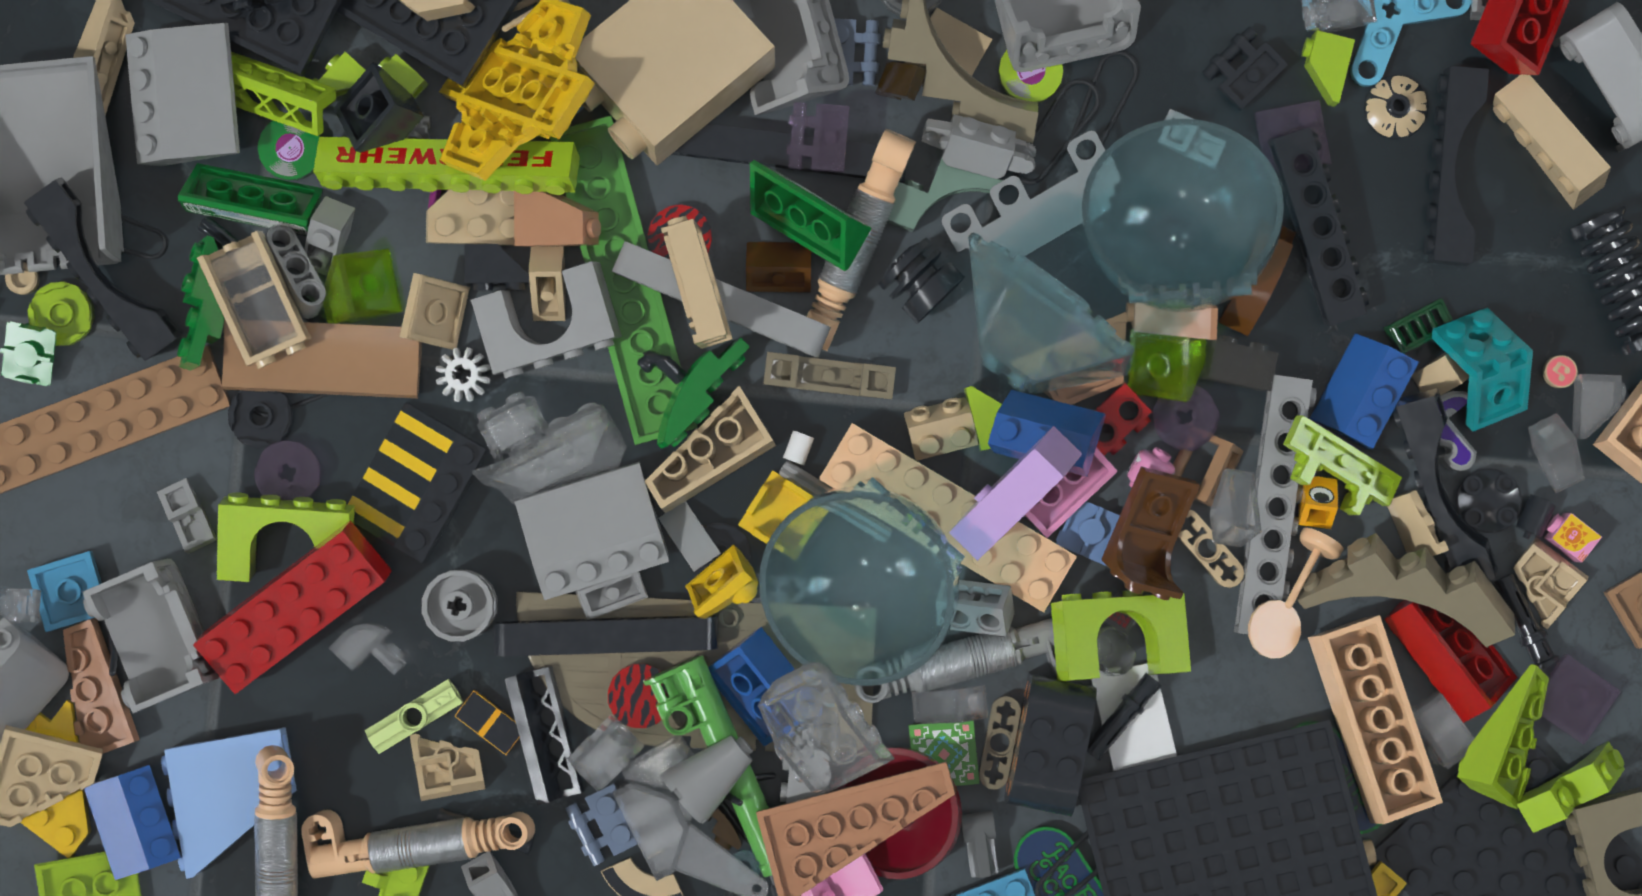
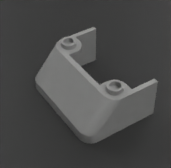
M1616 2L1554 40L1552 45L1554 48L1560 45L1563 54L1568 60L1574 59L1578 63L1583 61L1616 115V118L1613 120L1614 127H1612V133L1620 143L1616 146L1617 151L1620 152L1642 141V33L1626 8L1621 3Z

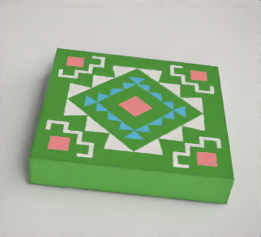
M973 718L908 724L911 749L927 754L938 763L947 761L951 778L956 786L980 784Z

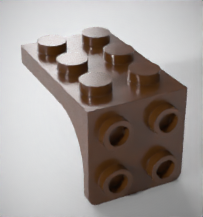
M1140 467L1101 558L1111 569L1110 573L1121 579L1125 583L1124 587L1129 591L1137 594H1142L1143 591L1151 592L1162 600H1169L1170 597L1182 598L1184 592L1172 579L1170 563L1173 547L1200 487V484L1195 480Z

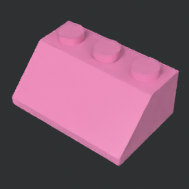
M1096 447L1088 477L1068 472L1024 516L1048 538L1118 471Z

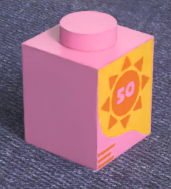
M1563 513L1561 516L1559 514L1555 515L1548 523L1546 530L1549 532L1544 537L1545 540L1573 562L1580 563L1586 559L1602 538V536L1572 513Z

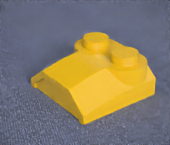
M734 544L685 585L694 607V613L703 619L719 612L731 603L750 602L758 591V579L753 567Z

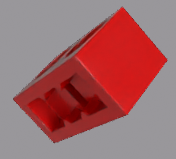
M1125 382L1094 410L1105 413L1104 423L1110 424L1114 429V435L1110 440H1098L1097 449L1104 456L1108 452L1115 455L1127 443L1124 439L1126 435L1132 430L1136 433L1140 432L1151 421L1148 417L1152 412L1151 409ZM1126 401H1132L1138 406V413L1132 419H1125L1119 414L1121 404Z

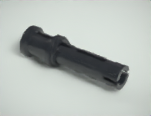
M1514 574L1506 575L1494 581L1504 601L1514 613L1515 624L1521 635L1519 643L1521 647H1526L1533 665L1544 669L1560 660L1559 656L1554 655L1546 639L1548 633L1543 628H1540Z

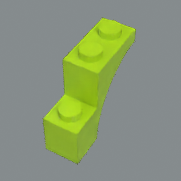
M344 52L341 56L339 54L335 55L325 67L327 72L319 80L315 78L313 81L336 88V97L346 94L366 70L349 54ZM397 54L392 58L386 57L379 64L382 69L412 94L414 99L429 85L425 79Z
M1608 741L1597 746L1586 758L1566 772L1526 792L1517 803V806L1532 832H1537L1567 819L1576 806L1610 792L1625 770L1624 760L1619 751L1613 749Z

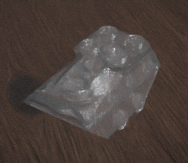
M587 403L581 406L578 412L568 417H559L552 420L544 436L533 441L514 456L489 466L472 470V473L483 485L500 490L512 504H515L516 499L619 468L627 445L607 409L603 405Z
M811 662L776 679L763 694L758 704L773 739L776 754L782 761L786 760L797 781L800 783L804 782L811 792L828 793L895 759L882 743L877 728L874 725L869 726L864 719L860 706L856 702L851 703L846 690L824 664Z

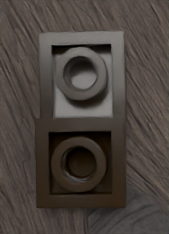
M888 62L885 65L875 93L897 100L904 98L915 101L926 70L916 65Z
M718 806L709 820H707L710 822L712 817L717 820L711 830L716 835L713 840L727 850H730L732 846L739 850L742 845L740 835L727 815Z

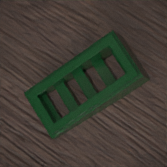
M1440 298L1383 327L1395 350L1405 354L1432 340V332L1428 333L1420 317L1425 314L1432 329L1438 327L1431 310L1437 308L1444 324L1453 321L1443 299ZM1410 321H1415L1422 337L1417 338L1409 323ZM1401 326H1404L1411 340L1408 344L1399 330Z

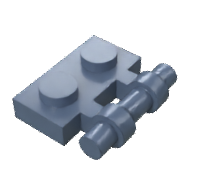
M834 18L849 73V83L847 86H853V73L863 74V86H875L876 74H879L880 63L877 62V47L881 45V34L878 33L879 21L867 20L865 33H856V20ZM855 44L865 45L864 62H854Z
M615 782L585 797L590 808L589 810L581 813L576 802L565 807L570 818L568 823L572 830H576L583 844L581 849L585 856H589L593 866L605 861L600 849L606 845L609 846L613 856L643 842V838ZM593 819L596 820L603 836L594 839L587 825V822Z

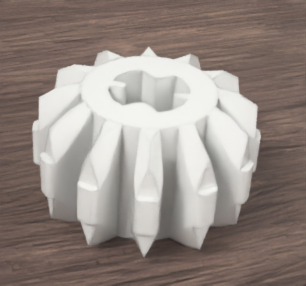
M454 348V360L446 354L442 356L443 361L448 364L447 368L436 366V371L445 373V377L438 378L436 383L437 385L448 383L449 385L442 393L448 396L455 390L454 401L456 402L461 401L463 392H465L466 399L469 402L474 401L473 389L480 395L485 393L484 389L479 386L480 381L486 384L491 382L490 378L481 376V373L491 370L490 365L478 366L483 361L484 356L479 353L472 359L473 349L466 348L463 358L459 348ZM462 366L465 370L471 371V377H466L469 379L466 383L463 380L456 379V372L460 373L458 369Z

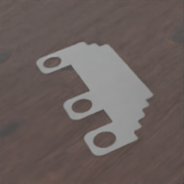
M1087 131L1069 142L1067 150L1078 172L1034 198H1029L1017 176H1010L993 186L990 190V196L1001 217L986 226H981L972 207L968 204H962L945 214L942 218V225L956 251L960 252L968 248L970 253L974 254L982 250L985 256L997 253L1000 259L1010 256L1011 260L1016 262L1105 210L1108 206L1105 197L1112 194L1110 185L1117 181L1119 177L1095 131ZM1088 139L1095 143L1096 152L1092 158L1083 160L1077 156L1076 148L1081 141ZM1006 185H1014L1019 191L1018 199L1010 205H1005L999 200V192ZM958 213L967 214L971 220L970 227L963 233L953 231L950 225L951 219Z

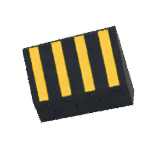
M405 402L348 505H355L354 523L415 560L427 563L489 454L490 449Z

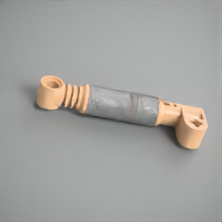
M889 129L884 130L872 158L873 162L865 182L859 184L847 210L848 214L872 229L848 270L843 271L827 260L825 261V266L817 281L819 284L818 291L821 295L816 294L815 299L818 302L812 303L815 309H810L807 317L831 327L822 348L825 351H828L840 321L837 318H842L843 316L840 310L845 311L846 309L843 303H848L849 299L854 298L856 293H858L857 290H859V284L863 281L864 272H867L868 263L872 260L873 251L877 248V240H880L879 237L882 236L880 233H883L884 227H886L885 224H887L886 221H888L887 218L891 215L892 206H895L894 192L916 144V141Z
M270 745L259 751L255 761L258 770L260 799L254 814L255 895L298 896L297 812L291 799V778L294 774V765L283 748ZM276 760L282 761L280 768L275 771H268V766L271 762Z
M332 810L319 811L308 817L302 825V839L307 866L313 879L367 870L370 873H383L405 870V868L409 869L476 858L483 851L499 850V848L508 850L518 849L526 844L535 833L533 819L523 812H515L507 816L496 817V819L489 818L488 820L474 821L468 817L367 833L364 838L348 841L345 840L343 823L340 816ZM510 823H514L521 828V838H515L510 834ZM318 824H319L321 827H324V826H325V827H326V832H325L324 830H319V829H318ZM320 838L322 840L331 839L332 843L318 845L317 840Z

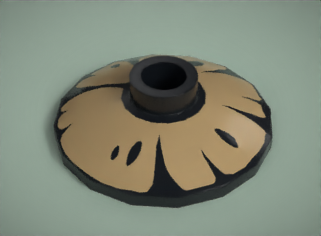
M1398 75L1382 78L1373 85L1365 97L1364 104L1366 120L1374 132L1385 138L1397 140L1410 137L1421 129L1427 119L1429 108L1426 93L1421 86L1406 76ZM1395 100L1402 101L1404 104L1403 111H1396L1394 109L1393 103Z

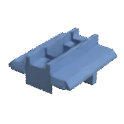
M1086 501L1064 522L1056 538V544L1107 566L1101 558L1120 515Z

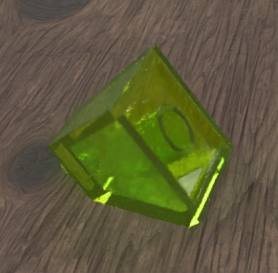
M389 249L333 256L324 284L326 295L323 304L328 323H354L403 312Z
M1131 329L1128 386L1139 395L1183 402L1190 401L1205 363L1206 339L1134 332Z

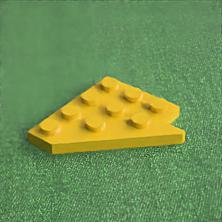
M66 700L52 720L40 712L25 730L79 743L74 727V722L76 721L74 702ZM80 788L65 796L62 801L41 812L37 811L23 818L20 823L66 858L73 857L91 833L88 803L84 789L81 790Z

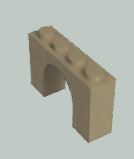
M1642 786L1593 799L1576 806L1565 820L1569 833L1575 835L1578 847L1574 848V854L1580 867L1583 866L1586 879L1583 880V887L1586 895L1642 896V888L1621 890L1615 887L1609 880L1604 867L1605 852L1611 840L1623 831L1642 826Z

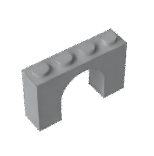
M591 261L562 271L572 305V319L567 331L558 340L549 344L535 342L524 333L519 324L510 291L500 290L471 300L493 375L504 374V378L508 379L524 374L522 368L534 365L535 369L553 365L552 359L564 355L565 360L584 355L583 349L594 346L596 351L614 346L613 340L622 337L600 262Z

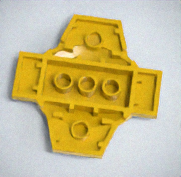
M541 0L522 22L516 26L520 33H516L514 38L508 42L500 38L492 44L466 88L447 78L439 92L447 99L456 102V108L462 113V122L453 125L440 158L442 162L451 168L486 181L519 145L532 140L536 136L549 139L550 136L557 139L561 138L563 133L569 128L572 119L581 105L587 100L589 92L595 84L588 76L577 73L575 57L591 17L584 8L559 0Z

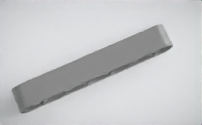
M624 241L612 272L682 301L671 260ZM716 279L728 321L811 356L819 357L831 327Z

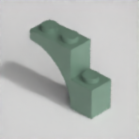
M941 159L928 193L922 191L923 185L906 179L904 184L898 182L894 192L895 206H892L891 215H889L886 222L913 232L925 212L940 200L962 192L990 194L991 188L1003 180L947 166L943 159Z

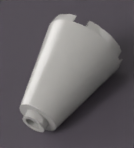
M731 735L666 769L660 776L669 790L675 792L680 799L678 801L699 823L703 824L709 820L753 761L749 755L753 752V749L743 737L740 736L736 740Z

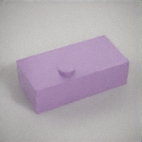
M1053 426L992 487L987 484L974 497L977 502L963 515L949 533L978 561L1064 478L1082 453Z

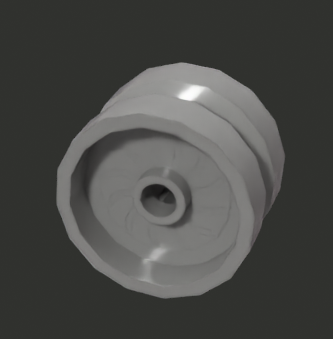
M451 570L438 575L427 586L422 597V615L426 625L436 636L448 641L464 642L482 635L492 625L497 614L498 598L493 585L483 575L472 570ZM458 599H463L462 603H466L465 610H457L455 604Z

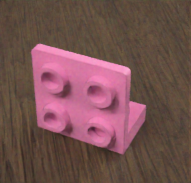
M863 854L801 896H876L883 892V887L866 854Z

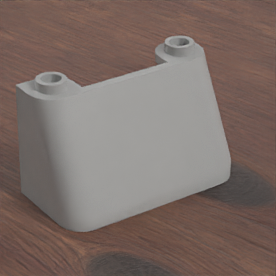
M733 0L775 46V68L763 78L764 81L756 83L750 91V100L755 115L777 111L847 87L849 73L829 0Z
M994 0L1008 56L1013 69L1018 72L1046 68L1118 52L1128 48L1135 41L1141 9L1138 0Z
M168 558L150 562L82 592L85 598L83 604L87 614L99 621H105L129 680L125 681L121 696L124 704L131 708L132 713L146 709L219 678V675L193 646L194 642L204 632V628L181 573L173 560Z
M4 617L0 621V742L6 725L25 730L65 685L69 676L67 665L29 631Z

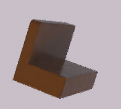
M748 242L746 250V292H811V251L797 242Z

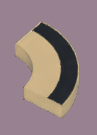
M631 857L601 870L608 885L619 896H684L674 873L662 876L649 874L641 870Z

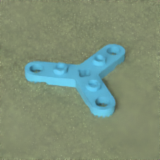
M1360 0L1371 15L1350 67L1352 80L1362 87L1373 86L1381 80L1403 25L1461 16L1469 9L1471 0H1463L1459 9L1450 8L1446 0ZM1390 2H1393L1395 4L1394 9L1398 11V15L1394 14L1391 18L1385 17L1386 11L1382 9V6H1387ZM1367 61L1374 64L1376 68L1375 76L1371 79L1363 78L1358 70L1360 63Z

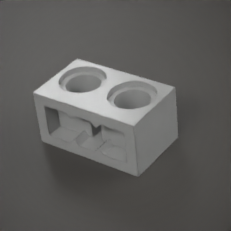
M948 579L939 601L943 627L949 630L1007 637L1015 615L1011 586Z

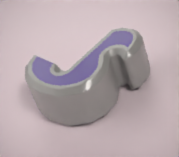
M1450 391L1440 395L1448 419L1443 429L1439 446L1445 448L1446 452L1439 455V462L1449 470L1462 471L1472 467L1475 463L1477 452L1449 420L1450 416L1467 404L1468 393Z

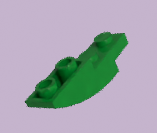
M208 235L199 243H194L189 257V261L193 262L191 273H186L181 286V291L185 292L183 303L195 306V308L191 307L188 312L185 325L189 327L187 338L181 340L177 356L181 357L179 367L190 371L200 366L205 344H213L221 338L224 316L197 257L202 255H209L218 251L214 237Z
M742 338L733 341L718 357L710 350L701 354L687 370L686 376L678 383L671 395L663 414L657 439V445L661 449L670 444L676 447L688 435L685 429L692 422L698 425L709 415L710 411L707 407L714 400L707 394L706 390L712 393L724 381L720 376L728 368L734 371L745 361L746 358L743 354L750 347Z

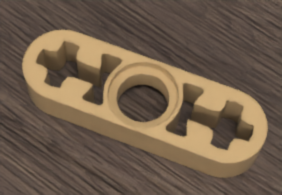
M1189 510L1186 518L1190 516L1193 518L1191 527L1196 532H1199L1202 527L1205 533L1197 536L1193 543L1190 544L1188 539L1192 538L1193 535L1184 529L1180 531L1178 539L1219 585L1228 588L1237 586L1244 577L1242 565L1195 511ZM1204 539H1211L1216 545L1215 554L1209 558L1202 557L1198 552V545ZM1222 552L1226 555V558L1221 559L1224 565L1227 567L1234 565L1236 568L1233 572L1234 580L1228 578L1222 580L1220 576L1224 572L1218 564H1215L1213 569L1209 566V563L1219 559Z

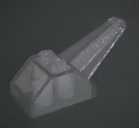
M635 777L616 786L612 793L656 881L674 873L676 870L740 896L767 895V881L691 823L692 816L678 801L680 799L674 791L671 792L667 788ZM757 884L762 889L760 892H755L752 887Z

